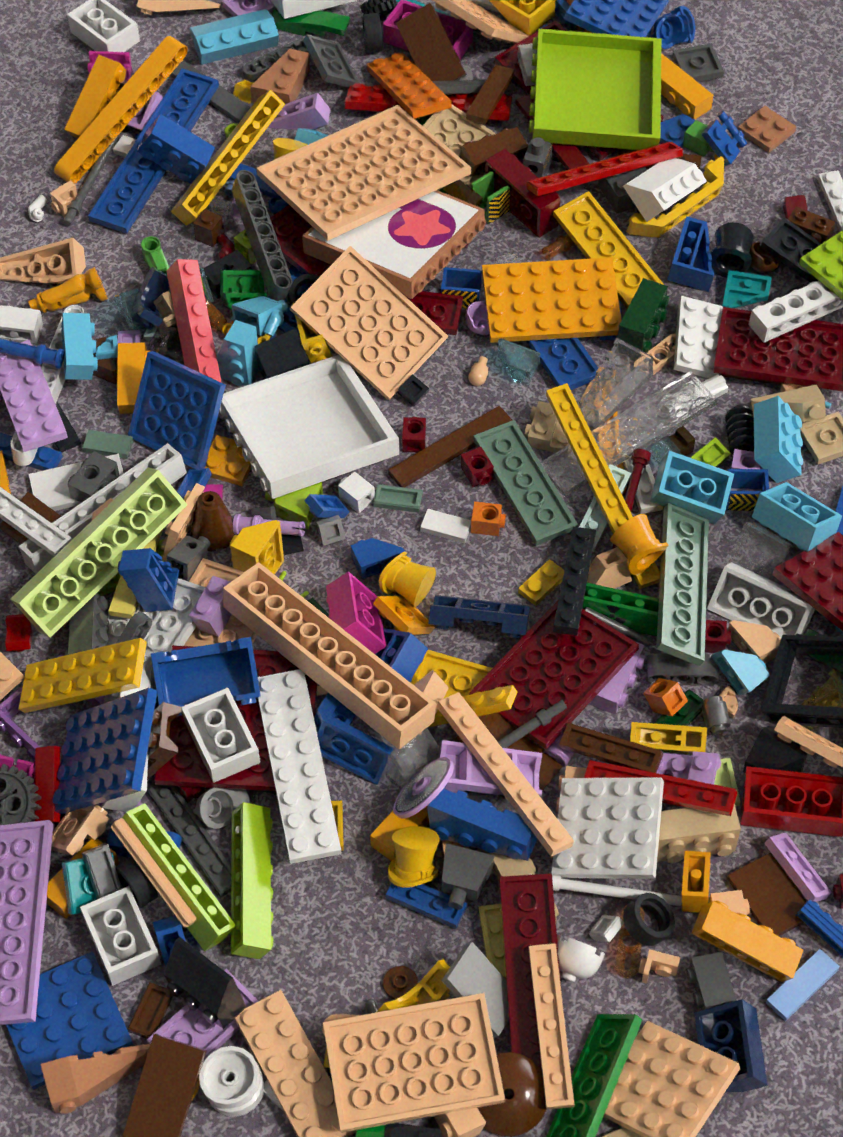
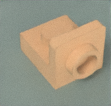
M649 949L647 958L642 957L638 973L643 974L642 983L647 984L650 970L663 977L676 976L680 957Z

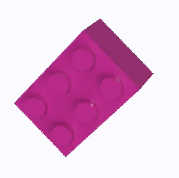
M349 571L326 586V600L329 605V618L372 653L376 654L384 649L386 642L382 618L379 610L373 605L377 596Z

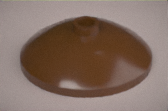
M510 1052L499 1053L496 1056L503 1091L512 1089L514 1097L510 1100L505 1098V1103L478 1107V1110L486 1122L484 1129L506 1137L522 1135L532 1130L546 1113L543 1073L540 1067L526 1056Z

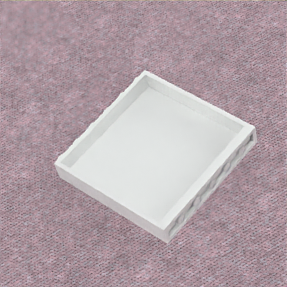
M340 355L223 394L218 415L220 418L225 419L228 432L233 433L237 447L241 446L244 459L246 462L250 461L255 477L259 476L263 491H268L272 499L399 455L398 436L350 364Z

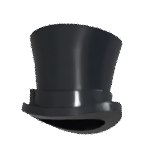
M730 222L723 224L716 230V247L711 251V265L719 276L727 278L729 270L745 273L749 269L752 262L749 249L754 242V236L747 226L741 223Z

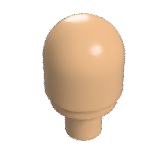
M480 356L478 363H474L471 367L468 378L474 386H481L486 381L488 375V367L486 366L488 359L486 357Z

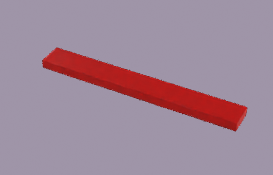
M673 142L663 143L530 180L527 182V189L536 196L545 195L683 156V149Z

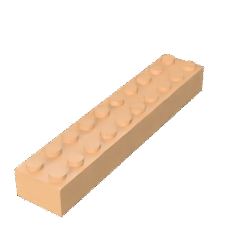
M259 562L223 587V607L397 749L400 750L434 722L436 703Z

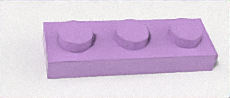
M787 833L769 837L764 843L786 871L788 877L792 879L801 891L804 898L818 902L827 899L832 893Z

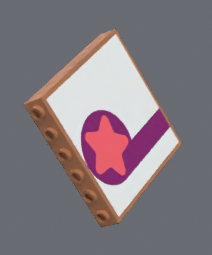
M435 190L330 240H326L312 226L302 236L303 250L305 254L332 265L351 246L405 297L413 299L484 229L486 224L485 209Z

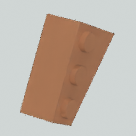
M289 49L250 86L252 104L269 90L273 91L285 104L295 101L310 71L309 53Z

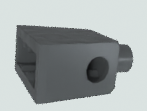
M185 536L168 553L167 562L171 563V568L179 569V579L190 581L203 558L207 559V549L210 547V541L203 536H200L198 539Z
M446 844L442 892L450 895L448 906L454 909H462L465 899L478 900L493 870L494 855Z

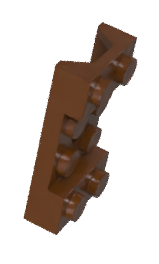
M162 702L154 710L148 744L147 780L178 753V747L169 739L170 722L181 712L182 707Z

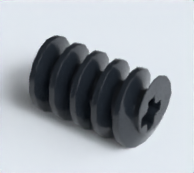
M748 406L734 407L725 415L729 450L732 455H734V449L754 452V417L752 416L753 410Z

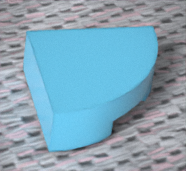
M117 335L108 337L104 343L97 347V360L118 357Z

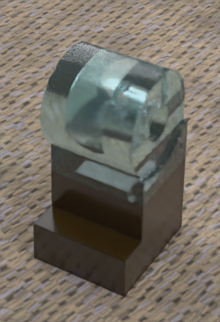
M682 425L675 430L674 434L655 443L649 452L659 465L661 459L668 451L683 456L694 451L695 438Z

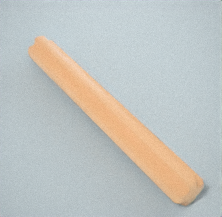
M123 818L116 820L111 825L113 832L183 927L191 926L197 920L194 913Z

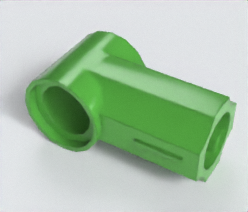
M153 236L144 238L141 243L142 254L149 270L153 266L167 274V270L170 267L161 249L160 240Z

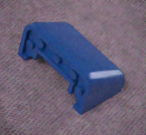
M251 637L240 638L233 642L226 641L211 645L171 650V652L151 653L159 705L162 702L183 707L226 688H229L234 701L241 700L242 705L257 703L256 698L261 697Z

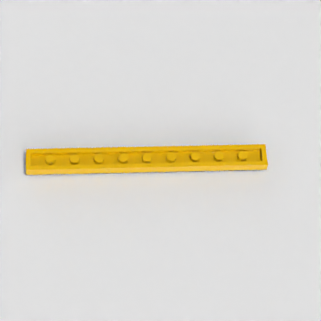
M568 384L546 390V397L612 533H614L633 516ZM655 562L643 573L633 575L639 589L660 582V571Z

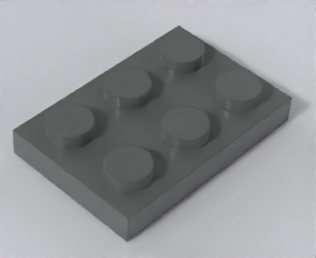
M306 35L303 41L323 81L329 84H337L344 88H349L350 85L359 83L339 43Z

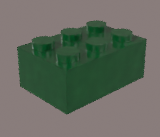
M645 278L642 279L619 325L616 353L637 360L651 350L652 338H657L660 331L659 324L660 322H665L668 310H665L670 296H667L668 286Z

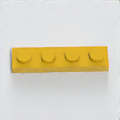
M513 685L462 697L477 716H483L510 710L517 695V690ZM437 710L434 722L428 727L447 724L448 721Z

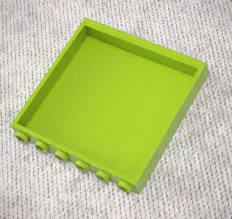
M538 29V36L533 37L532 50H536V53L532 55V66H535V70H532L531 82L535 83V86H531L530 99H534V103H530L529 116H533V120L529 121V133H532V139L539 137L550 143L642 150L659 145L661 128V38Z

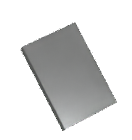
M473 942L466 943L442 979V982L457 998L481 993L485 994L492 1035L495 1038L500 1035L509 1021L507 980Z

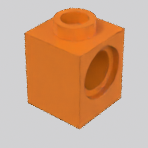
M474 501L471 533L499 536L500 528H505L506 514H502V505Z
M658 678L643 693L653 712L673 716L688 702L679 683L667 679Z

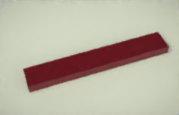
M530 94L516 99L517 107L528 121L533 120V116H529L530 103H534V99H530ZM551 143L552 152L566 170L590 164L576 145Z

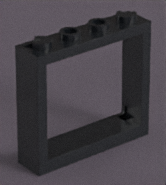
M798 633L796 635H782L761 712L768 722L772 724H777L785 716L802 726L843 728V707L782 704L795 655L843 656V635L838 637L821 634L805 636Z

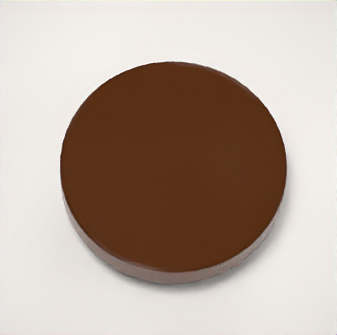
M405 966L391 968L383 979L385 993L394 1000L400 998L418 984L415 972Z

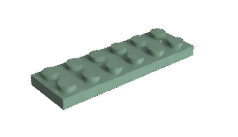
M515 420L474 435V443L477 448H483L493 464V475L536 546L572 532L573 526L578 527V523Z

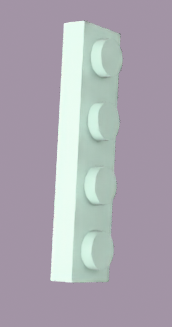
M610 464L609 469L621 494H623L631 477V472ZM595 496L579 526L596 530L593 552L608 524Z

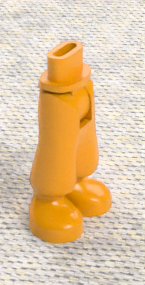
M93 267L84 274H77L61 285L36 294L37 298L28 302L30 308L47 313L46 309L52 312L71 305L85 303L89 300L90 294H95L100 301L108 300L97 270Z

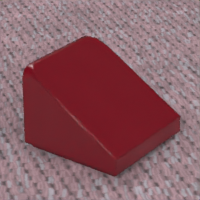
M805 195L784 198L783 210L787 220L795 207L808 211Z

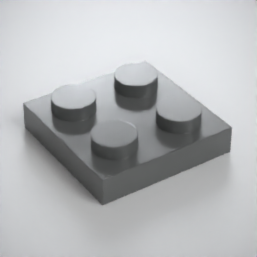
M712 43L673 50L672 56L675 64L697 82L723 77L724 70Z

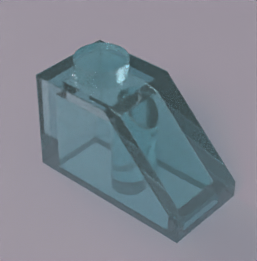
M499 338L497 355L508 378L517 383L529 385L540 367V353Z

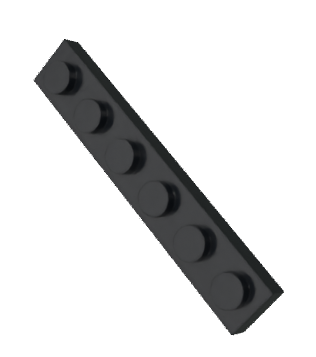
M573 526L553 632L578 635L596 530Z

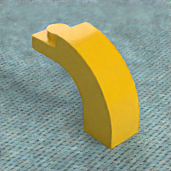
M444 959L439 960L415 987L400 998L384 1003L377 1012L447 1000L450 996L448 994L450 989L442 982V979L450 969V966Z

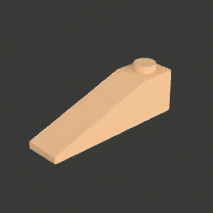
M138 0L137 7L141 8L140 12L152 15L153 11L220 8L221 5L207 0Z
M69 238L1 257L0 280L63 283L77 274H82L86 268L84 247L74 238Z

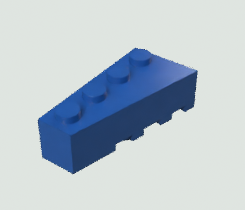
M446 785L436 798L427 805L430 829L439 835L440 840H449L466 847L472 846L484 849L489 853L507 855L512 859L529 860L537 837L519 814L504 809L503 812L498 811L492 803L482 800V803L467 798L468 793L458 790L456 794L445 789Z

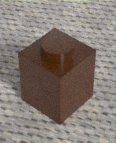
M204 209L193 222L195 240L214 247L218 242L217 238L224 234L223 216Z

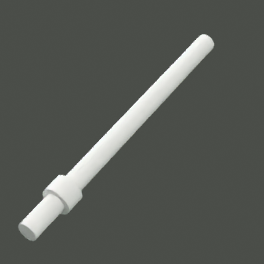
M552 874L553 891L565 889L626 899H635L643 893H654L662 897L669 905L681 906L682 896L562 879L561 876Z

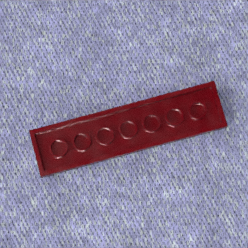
M552 874L500 876L511 1051L531 1059L542 1070L529 946L556 943L560 977Z

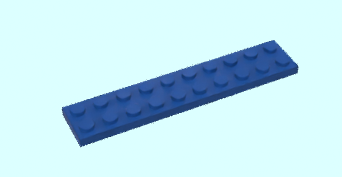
M183 68L180 70L89 213L88 218L90 222L126 234L129 232L166 172L160 165L144 158L142 154L136 151L145 132L160 114L191 132L218 89L219 80Z

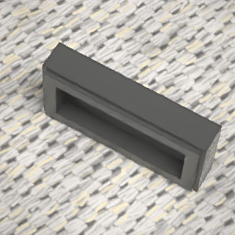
M103 843L82 853L96 899L123 889L108 844Z

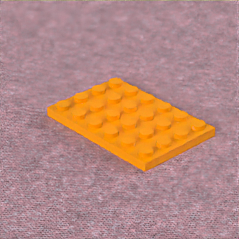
M612 257L482 265L490 343L618 335L622 319Z

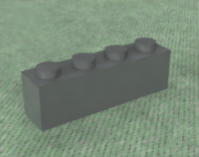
M96 593L70 618L68 655L107 646L109 603L104 596Z

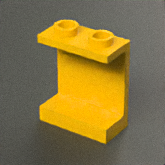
M295 315L301 343L311 364L333 357L323 334L311 338V334L315 332Z

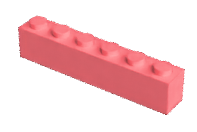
M177 259L167 270V277L184 364L199 373L221 382L198 260Z

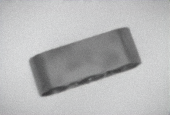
M667 653L652 654L647 658L648 682L653 684L658 678L676 681L679 685L713 686L719 682L718 666L712 659V654H705V661L700 666Z

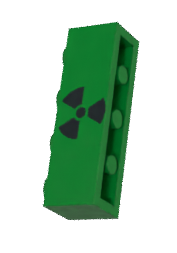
M587 583L582 609L589 607L639 633L657 636L659 598Z

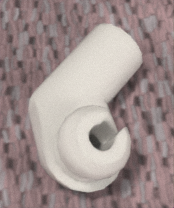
M40 195L28 207L30 219L35 222L43 219L44 212L42 208L48 203V200L43 195Z

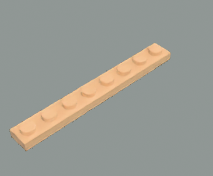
M456 693L439 700L437 704L438 710L550 856L571 848L574 843L572 837L461 694Z

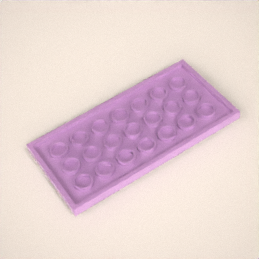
M50 820L0 825V1025L35 1022L53 835V823Z

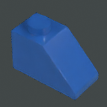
M375 538L360 540L350 545L351 559L361 579L382 573L390 561L405 551L402 547Z
M175 915L152 922L165 967L167 966L175 941L179 937L185 940L181 923Z

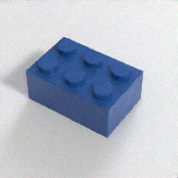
M160 114L145 132L136 151L142 154L144 158L160 165L164 170L177 175L182 181L192 183L206 168L215 147Z

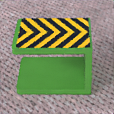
M492 171L471 184V189L483 197V203L477 207L484 209L487 206L485 212L487 224L492 223L509 212L510 187L507 185L494 193V173Z

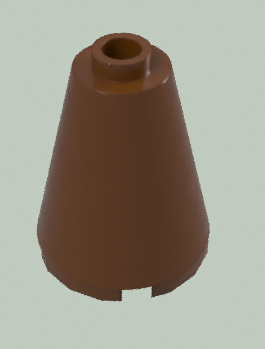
M206 491L198 497L190 529L192 538L198 539L200 536H203L210 541V547L207 551L227 548L232 538L236 535L233 532V517L220 495L213 491Z

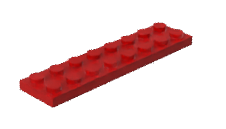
M362 83L350 85L345 100V109L383 112L396 105L401 107L381 85L365 86ZM478 93L445 95L451 100L452 105L467 113ZM503 94L489 119L509 121L512 96Z

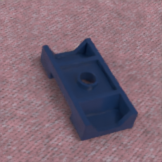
M435 595L434 603L430 605L429 624L434 625L437 629H448L453 627L456 618L466 623L481 620L486 625H498L499 622L502 623L501 632L506 633L509 637H521V635H526L530 605Z

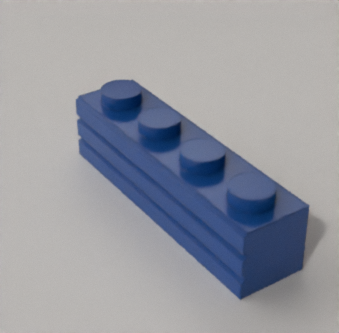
M809 899L795 915L843 957V926L836 923L829 913L820 909L817 902Z

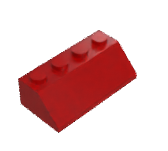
M747 766L740 825L843 837V777Z

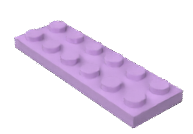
M30 340L20 342L27 345H32ZM0 353V392L23 452L68 438L40 364H37L32 359Z

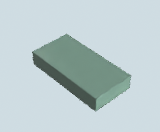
M88 430L82 447L83 452L92 454L95 451L104 456L119 454L120 458L128 459L133 437Z
M377 484L374 507L419 513L423 490Z

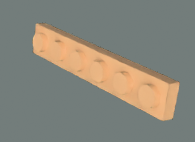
M556 943L529 946L546 1109L574 1107Z

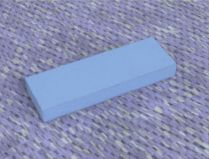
M819 949L795 972L793 979L787 980L766 1000V1004L786 1022L839 970L840 966Z

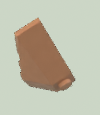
M150 1044L120 1048L115 1051L114 1055L103 1054L102 1051L93 1052L92 1057L88 1059L78 1060L77 1055L41 1064L50 1101L55 1113L67 1114L75 1111L76 1107L84 1105L144 1066Z

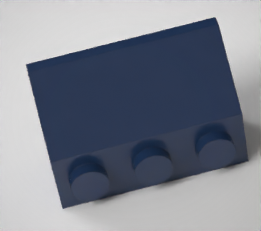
M740 999L695 1012L698 1044L739 1064L740 1070L725 1092H746L768 1086L757 1009L745 1000Z

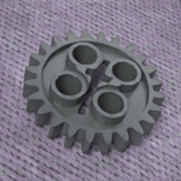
M5 764L0 769V787L6 783V789L0 793V803L2 805L0 807V818H2L0 825L27 823L31 819H39L34 814L35 810L41 809V806L35 803L42 799L40 795L35 794L39 787L32 784L34 779L27 776L25 771L22 769L19 771L15 766L9 769ZM21 801L20 808L14 811L15 804Z

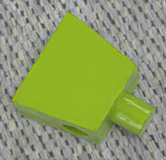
M320 482L274 499L266 491L265 500L274 502L276 516L287 521H303L305 529H308L314 515L310 512V507L305 502V499L309 494L323 495V485Z

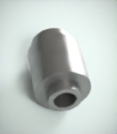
M713 696L703 700L701 708L707 731H712V734L715 735L725 733L727 728L731 726L726 702L723 701L721 696Z

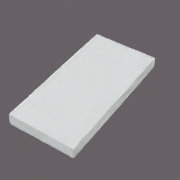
M119 454L105 456L117 462L120 476L124 474ZM82 462L29 474L33 495L54 511L78 506L81 502L70 497L68 481L81 468Z

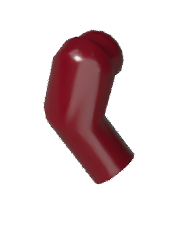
M221 234L217 238V241L222 246L221 251L218 253L220 259L235 251V245L225 234Z

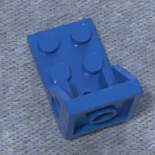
M327 693L314 717L322 757L378 785L394 748L350 726L356 715L330 693Z

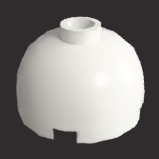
M557 935L560 977L571 982H575L576 978L587 979L592 977L601 966L605 953L600 952L596 955V948L569 937L567 941H560L562 935Z

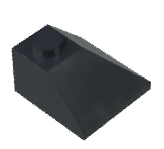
M763 727L745 760L743 772L746 773V767L749 766L802 773L808 753L801 750L798 746L782 740L776 733Z

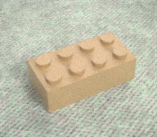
M735 804L731 816L691 808L661 811L657 862H679L684 859L685 851L711 852V855L718 854L719 856H727L735 852L741 831Z

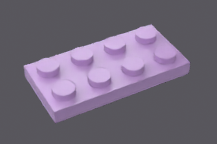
M227 969L224 970L234 978L246 1008L258 1002ZM186 1004L154 1034L207 1050L204 1058L205 1061L211 1053L231 1038L239 1030L235 1019L225 1029H222L216 1023L211 1025L202 1016L201 1011L198 1009L193 1011ZM153 1034L146 1040L147 1044H151Z

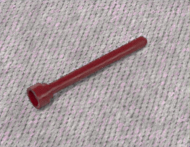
M639 448L634 449L631 460L634 468L625 498L630 512L633 508L642 470L649 464L651 458L649 451Z

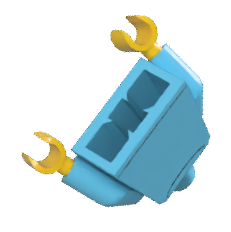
M264 296L232 304V321L222 327V332L226 336L234 321L238 320L256 326L258 335L265 334L257 339L258 344L263 343L274 337L277 328L283 325V313L288 310L287 304L284 300L275 301Z

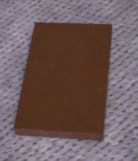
M771 852L728 875L727 880L734 890H742L743 898L748 899L750 913L757 923L771 928L773 934L781 936L804 923L795 914L803 907L806 901Z

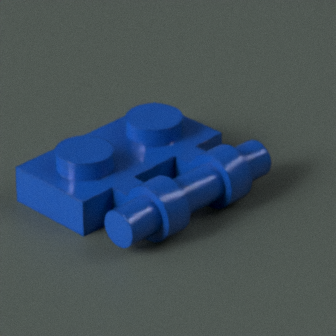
M721 111L717 114L720 123L717 119L711 121L701 135L716 155L724 158V165L727 166L740 153L736 144L742 148L747 144V141L744 139L743 132L738 130L733 124L734 120L731 116H727L724 111ZM726 129H727L728 132L731 134V137H730V136L727 134V132L725 131Z

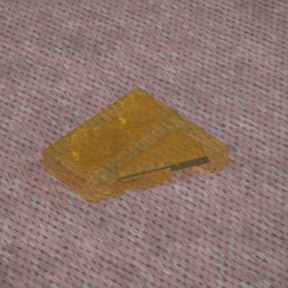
M835 669L831 670L828 673L830 676L829 680L822 688L817 686L811 693V696L801 705L843 707V684L838 672ZM804 726V727L807 728V729H809V730H813V729L817 728L818 726Z

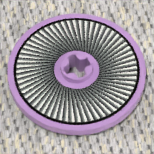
M442 757L422 768L398 795L393 807L394 814L401 819L408 818L432 802L449 781L454 770L453 762L447 757Z

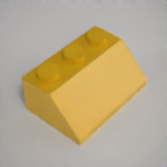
M273 520L242 528L238 536L235 535L230 542L233 568L246 572L259 562L275 575L284 562L280 522Z

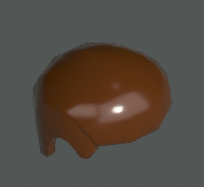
M760 241L751 244L749 251L752 257L751 268L759 272L769 273L779 267L780 261L760 247Z

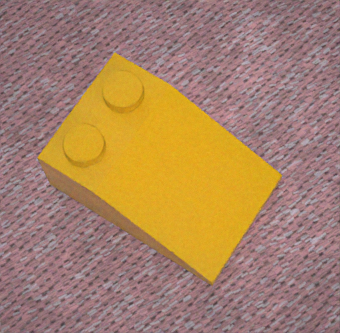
M489 0L512 26L528 36L535 33L555 16V0Z

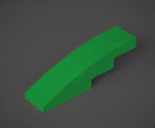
M273 10L271 14L277 29L305 36L307 32L320 36H325L326 32L344 36L350 23V17L325 11H314L286 19L283 18L278 10Z

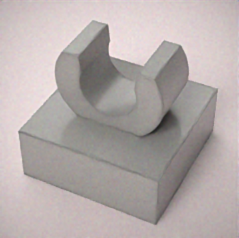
M339 515L316 522L323 546L345 539Z

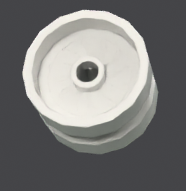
M235 1046L219 1048L211 1053L203 1062L199 1074L200 1086L211 1106L220 1114L231 1117L245 1115L255 1109L262 1100L264 1076L252 1054L245 1049Z

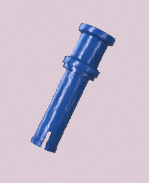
M0 338V353L32 359L40 365L46 363L54 365L58 369L62 367L65 356L64 349L54 350L46 348V345L42 344L32 346Z

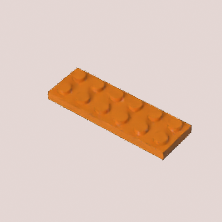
M395 53L391 57L377 58L373 62L366 63L367 71L412 118L415 119L452 108L451 100L404 53Z

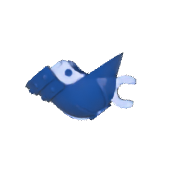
M678 6L671 13L661 16L655 22L654 30H651L647 37L661 38L663 49H668L678 43L686 42L692 44L696 30L694 17L686 6Z

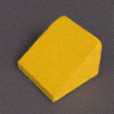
M243 80L236 83L233 95L250 104L252 102L250 86L253 82Z

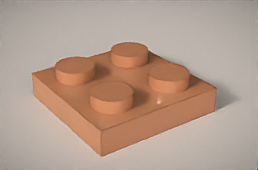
M763 106L738 126V130L743 132L745 138L770 153L796 132L797 126L767 106Z

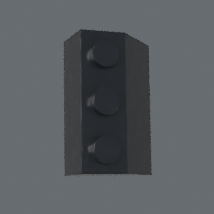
M179 937L175 941L164 971L168 982L166 987L175 997L179 995L183 997L185 1003L193 1011L197 1009L201 1011L202 1016L211 1025L216 1023L222 1029H225L246 1008L235 980L222 968Z

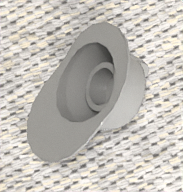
M211 788L199 796L193 813L197 814L207 827L212 829L221 828L232 824V812L242 802L250 803V798L245 789Z

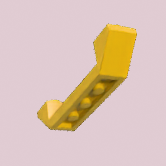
M721 156L715 161L710 160L704 166L703 176L707 182H705L706 184L698 193H691L682 204L677 203L668 214L660 215L657 220L652 218L646 222L641 213H635L628 221L629 225L626 232L631 235L659 238L686 219V216L689 217L717 197L724 184V158Z

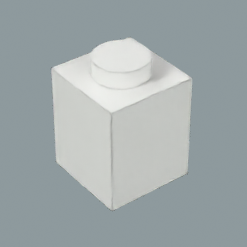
M355 471L350 476L344 477L338 485L339 498L357 513H360L374 501V486Z

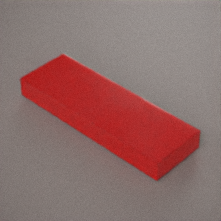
M60 746L35 748V785L39 787L35 794L40 795L42 798L35 802L41 806L40 810H35V815L39 817L35 822L50 820L52 823L60 822V813L55 812L56 804L53 803V795L59 788L60 779L57 778L60 768Z

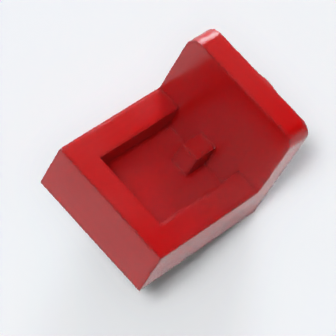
M24 614L7 615L5 619L7 627L6 651L21 652L31 649L33 636L31 622Z

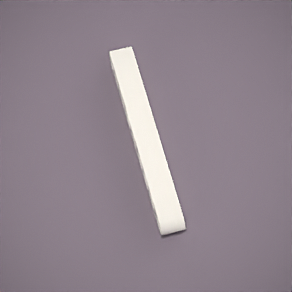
M71 305L64 310V313H84V310L79 305ZM62 318L49 347L50 349H63ZM64 361L60 369L43 363L41 367L55 404L65 382ZM15 431L10 444L13 461L19 466L29 465L34 460L38 448L23 452Z

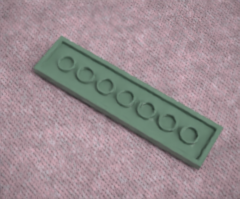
M667 503L663 509L662 543L667 542L669 546L661 554L656 649L700 666L705 661L709 519Z

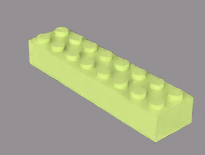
M148 467L10 600L41 634L51 638L118 573V562L121 561L124 550L143 549L188 504L159 470Z

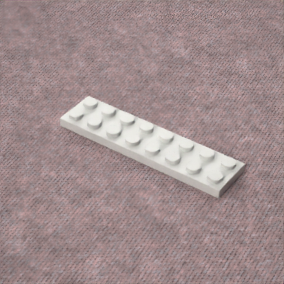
M299 669L258 677L261 697H258L290 864L341 854V847L305 673Z

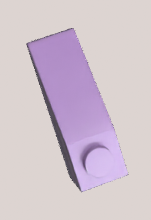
M316 93L285 104L268 128L315 129L328 124L330 108L321 96Z

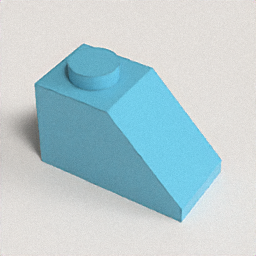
M722 650L711 655L739 695L751 692L770 676L766 670L765 663L756 655L730 650Z

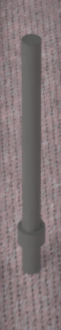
M119 136L115 138L97 159L75 200L69 204L68 212L63 220L65 226H70L75 216L79 215L82 210L83 201Z
M560 700L547 710H540L535 714L536 717L497 742L502 748H507L541 725L544 727L552 721L551 718L567 709V706L563 700Z

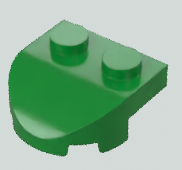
M220 270V296L227 308L232 311V304L260 296L267 297V293L264 292V281L260 270Z

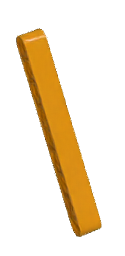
M167 36L57 162L54 173L66 182L71 180L76 184L182 62L188 51L187 46L172 36Z

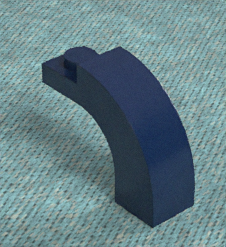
M152 266L138 291L132 307L131 319L149 330H152L154 325L159 327L163 321L153 302L161 294L169 291L167 274Z

